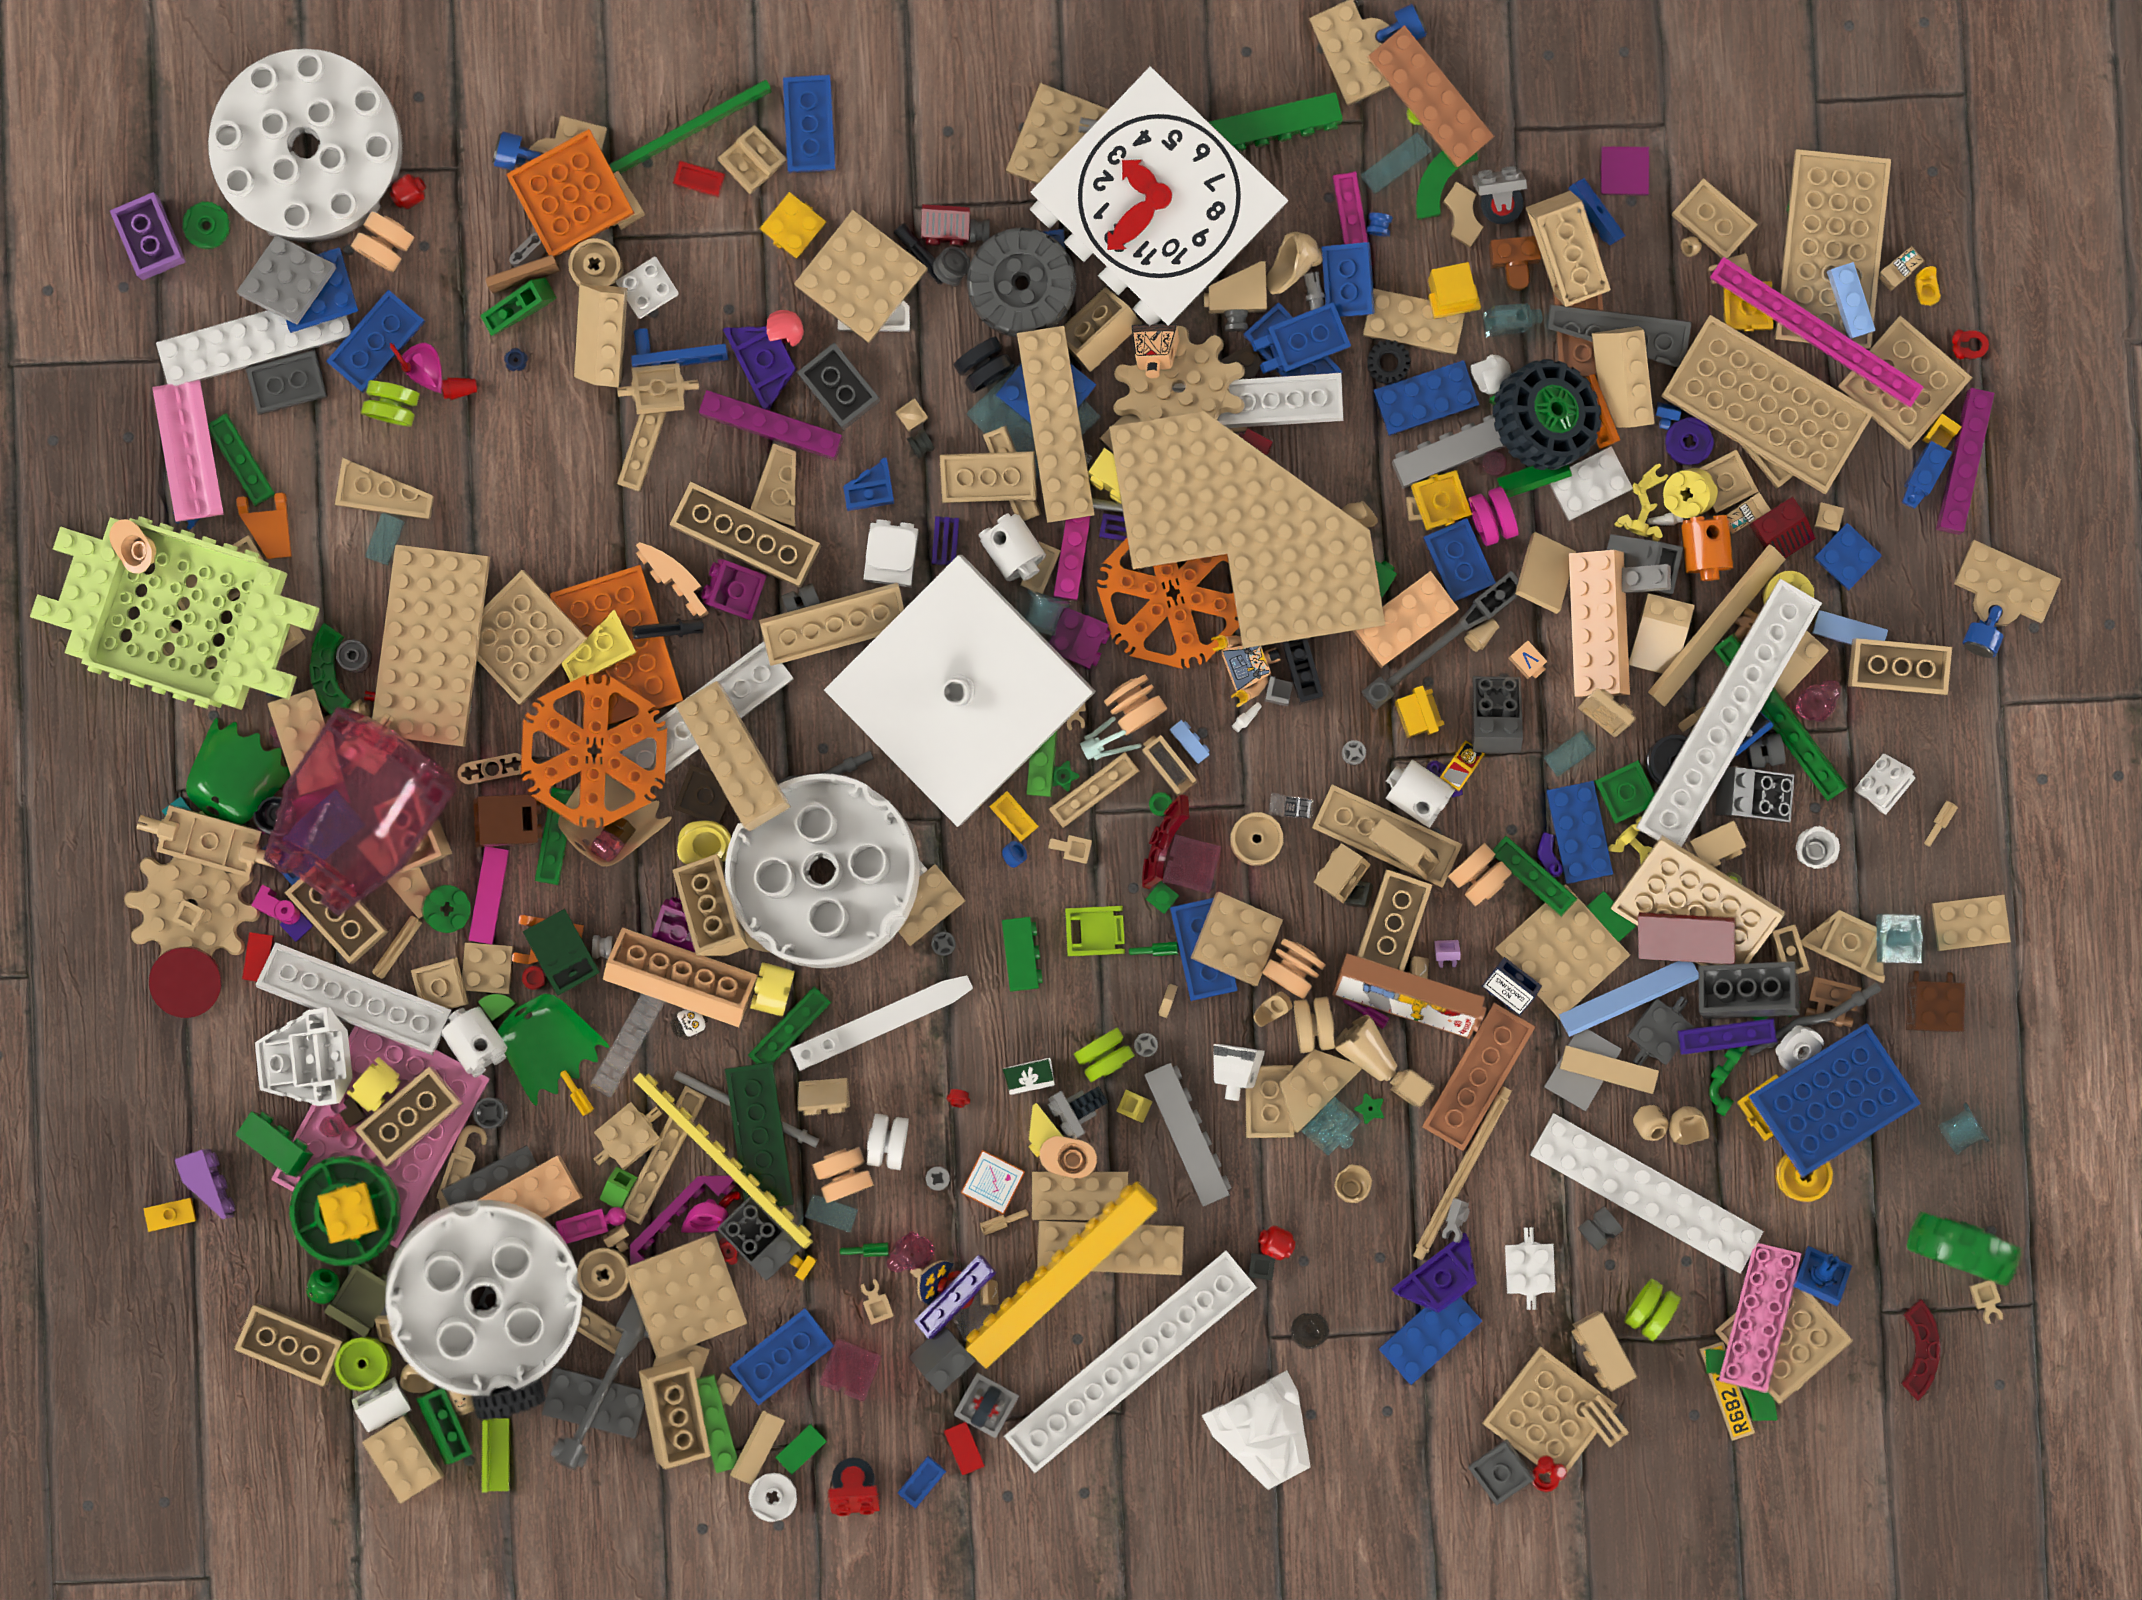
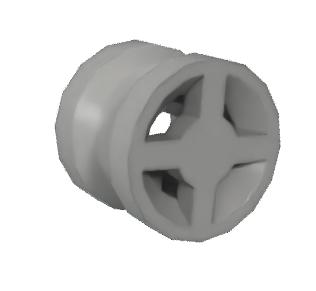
M1357 740L1347 742L1342 749V758L1350 765L1361 763L1366 756L1365 746Z
M594 935L592 958L605 957L608 959L614 947V937L607 936L606 938H601L599 935Z
M1143 1033L1135 1039L1134 1049L1140 1056L1149 1057L1157 1051L1158 1041L1152 1034Z
M941 1166L931 1168L926 1174V1183L933 1190H942L949 1184V1172Z

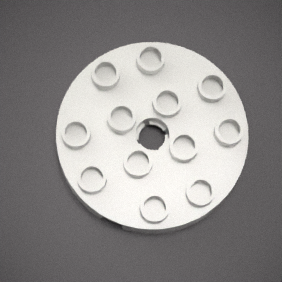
M293 49L275 53L258 60L241 72L227 87L215 108L208 140L209 157L214 177L223 195L233 208L248 222L250 221L254 225L266 230L268 234L272 236L277 235L285 240L296 242L330 240L347 234L363 225L371 211L376 213L381 208L380 199L385 194L387 188L397 180L403 150L401 129L396 112L378 83L354 62L331 52L314 49ZM304 132L312 134L317 140H320L317 152L309 159L301 158L291 150L296 137Z
M811 774L796 777L779 784L791 807L752 831H748L742 823H738L728 846L725 881L736 917L745 931L754 940L777 957L788 962L811 968H834L860 961L881 949L895 936L913 907L920 874L919 856L913 834L902 815L887 799L858 780L835 774ZM820 857L829 859L836 867L833 878L825 885L814 882L809 875L811 865Z
M474 1200L455 1204L434 1213L421 1222L403 1241L389 1270L386 1284V1309L391 1334L398 1349L407 1362L427 1380L442 1388L461 1394L489 1396L494 1388L509 1386L516 1390L539 1379L564 1355L572 1342L580 1320L582 1293L577 1281L578 1271L572 1253L563 1238L548 1222L530 1210L515 1204L495 1200ZM478 1286L494 1287L493 1289L497 1294V1304L488 1310L474 1309L470 1300L471 1291Z

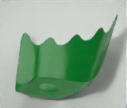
M215 718L189 773L186 792L189 799L206 815L241 825L254 816V812L258 810V806L261 805L263 800L273 797L291 777L288 767H283L280 764L281 748L264 751L260 745L259 733L248 737H240L237 733V722H233L223 730H219L218 718ZM212 797H217L219 803L214 802ZM207 806L215 808L219 812V816L210 813L207 810Z
M542 994L519 1006L498 1028V1034L508 1047L505 1055L525 1093L535 1106L538 1104L537 1096L540 1089L555 1095L558 1094V1080L561 1077L560 1073L566 1070L571 1078L579 1079V1064L583 1059L598 1062L595 1045L610 1048L609 1044L572 1008L552 994ZM527 1007V1009L523 1013H521L518 1016H515V1014L519 1010ZM528 1013H532L531 1018H525Z

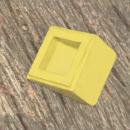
M1125 1090L1116 1111L1143 1123L1152 1101Z

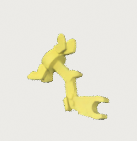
M1656 464L1642 476L1643 479L1638 485L1636 483L1632 485L1633 491L1638 495L1642 505L1638 519L1631 520L1627 514L1618 518L1615 523L1616 527L1621 528L1624 526L1627 530L1637 535L1652 536V540L1657 542L1663 536L1658 526L1650 527L1645 523L1649 512H1652L1657 507V504H1650L1646 490L1663 483L1668 478L1667 474L1663 477L1656 475V470L1661 467L1660 464Z
M1641 816L1635 820L1636 824H1632L1616 839L1614 845L1611 844L1608 847V851L1623 852L1624 846L1629 843L1640 854V864H1642L1653 848L1643 846L1635 838L1638 834L1637 831H1640L1636 827L1642 818Z

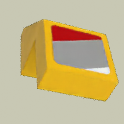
M1465 740L1439 778L1459 792L1485 753L1473 752V745Z

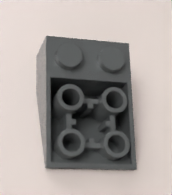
M1610 534L1607 550L1624 552L1625 568L1663 564L1671 566V590L1647 591L1670 597L1674 592L1683 547Z
M1473 676V752L1521 753L1523 741L1521 677Z
M1727 767L1717 786L1715 815L1791 822L1794 775Z
M751 1196L716 1228L766 1281L802 1248Z

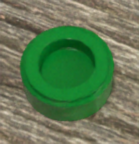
M1164 792L1155 793L1149 800L1150 811L1156 816H1165L1164 812L1172 803V799Z

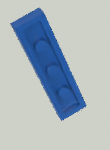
M648 329L634 330L636 355L631 356L633 367L679 363V366L729 360L726 344L651 353Z

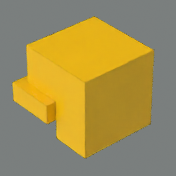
M1469 262L1431 270L1428 278L1431 294L1428 297L1434 319L1480 310L1479 296L1476 284L1474 285Z
M1422 685L1412 690L1413 694L1395 701L1407 738L1427 732L1428 735L1439 731V727L1445 725L1437 709L1432 689L1425 691Z

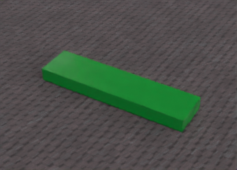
M225 413L208 423L211 435L253 505L256 507L275 495L274 490L228 414Z
M552 787L551 796L565 805L574 791ZM550 808L547 811L535 881L559 885L567 837L558 825L560 815Z
M1505 836L1492 850L1495 853L1494 858L1498 862L1502 861L1516 878L1559 916L1562 917L1578 900L1509 837Z
M813 986L748 1056L756 1064L772 1061L774 1063L832 1002Z

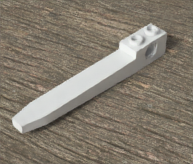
M967 975L944 980L792 1047L790 1051L799 1071H802L950 1005L971 991L973 987Z

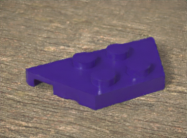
M767 327L724 328L723 331L762 408L768 410L797 370L783 340L769 341Z
M1466 1233L1462 1234L1460 1243L1451 1242L1392 1288L1393 1292L1402 1298L1440 1313L1477 1284L1469 1238Z

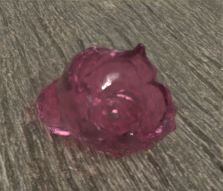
M1826 680L1822 684L1811 685L1803 689L1796 703V711L1800 717L1809 721L1824 722L1836 708L1837 699L1841 693L1840 683L1836 680Z
M910 1231L896 1242L894 1251L889 1254L886 1261L887 1268L897 1273L903 1272L905 1269L915 1270L924 1268L932 1260L936 1248L927 1238L919 1237V1234Z

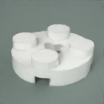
M1798 1025L1776 1047V1055L1779 1057L1781 1066L1790 1071L1821 1052L1824 1041L1811 1028ZM1803 1047L1802 1049L1804 1052L1802 1054H1799V1049Z
M764 1474L750 1488V1506L755 1515L762 1520L768 1522L782 1520L789 1516L796 1506V1487L783 1474ZM777 1491V1496L780 1498L779 1502L769 1503V1497L766 1496L767 1493Z

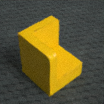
M1941 414L1922 440L1927 444L1933 441L1946 448L1952 438L1957 435L1961 426L1944 414Z

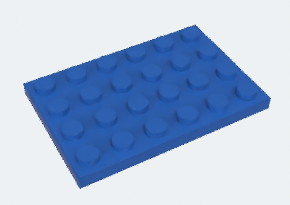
M1868 1023L1749 1096L1802 1178L1921 1104Z

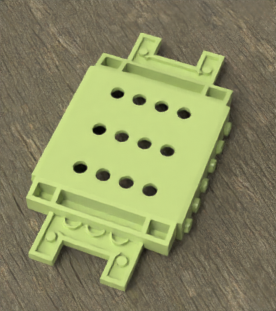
M140 516L138 520L132 518L129 520L134 522L143 534L150 537L155 543V570L150 575H146L144 572L132 573L123 565L110 543L109 534L111 527L119 520L110 517L103 540L60 527L53 550L74 557L59 601L37 594L30 617L72 630L65 653L82 659L81 663L88 666V671L100 675L102 671L110 673V678L119 681L127 678L131 680V685L144 688L146 684L152 686L151 691L165 695L166 691L174 693L172 698L184 702L187 701V698L195 700L194 705L208 709L209 705L221 708L222 704L242 710L250 687L288 700L290 699L297 677L278 671L276 667L290 625L312 631L320 608L280 596L287 573L268 567L269 563L259 559V554L256 552L245 550V553L237 551L238 547L224 543L223 547L215 545L216 540L203 536L202 540L194 538V533L181 530V533L173 532L174 527L160 523L159 527L152 525V520ZM190 575H195L198 579L196 586L193 588H188L186 585V579ZM140 584H145L148 589L147 594L143 597H138L136 594V588ZM233 588H238L240 591V597L237 601H230L228 597L230 590ZM187 597L190 601V606L187 610L181 611L178 607V602L180 599ZM136 606L140 610V615L137 619L131 620L128 612L132 607ZM225 611H230L233 615L232 621L228 624H223L221 621V615ZM175 620L182 622V629L178 633H173L170 629L172 622ZM125 629H130L132 632V638L129 642L121 640V633ZM222 633L225 637V642L222 646L216 647L213 639L215 635ZM167 643H173L175 646L174 653L170 656H166L163 652V647ZM210 656H215L217 659V666L214 669L206 667V660Z

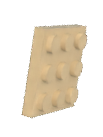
M1216 892L1191 959L1248 984L1258 986L1283 919L1226 894Z

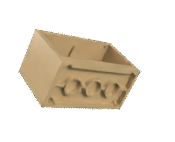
M1568 191L1526 207L1556 298L1567 307L1610 291L1582 201L1573 192Z

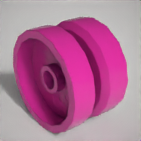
M1501 486L1489 490V503L1481 493L1469 497L1474 524L1486 547L1498 543V530L1506 540L1519 535L1510 502Z

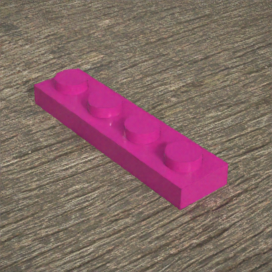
M1091 516L1068 519L1065 522L1054 590L1055 598L1077 601Z

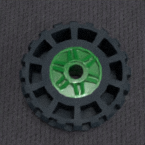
M1551 359L1530 362L1510 374L1501 383L1500 390L1496 392L1494 398L1496 405L1493 406L1494 426L1496 432L1498 431L1501 437L1499 440L1502 445L1509 449L1508 452L1514 458H1519L1521 463L1527 466L1534 465V468L1539 470H1545L1546 468L1556 470L1585 455L1590 450V446L1595 444L1598 438L1596 433L1601 428V420H1599L1601 408L1597 402L1596 392L1590 387L1591 383L1587 378H1583L1574 367L1570 368L1567 366L1568 364L1561 361L1554 363Z

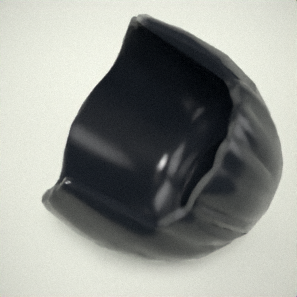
M268 797L261 802L258 810L254 812L256 826L267 835L277 836L286 833L294 819L290 803L282 797Z

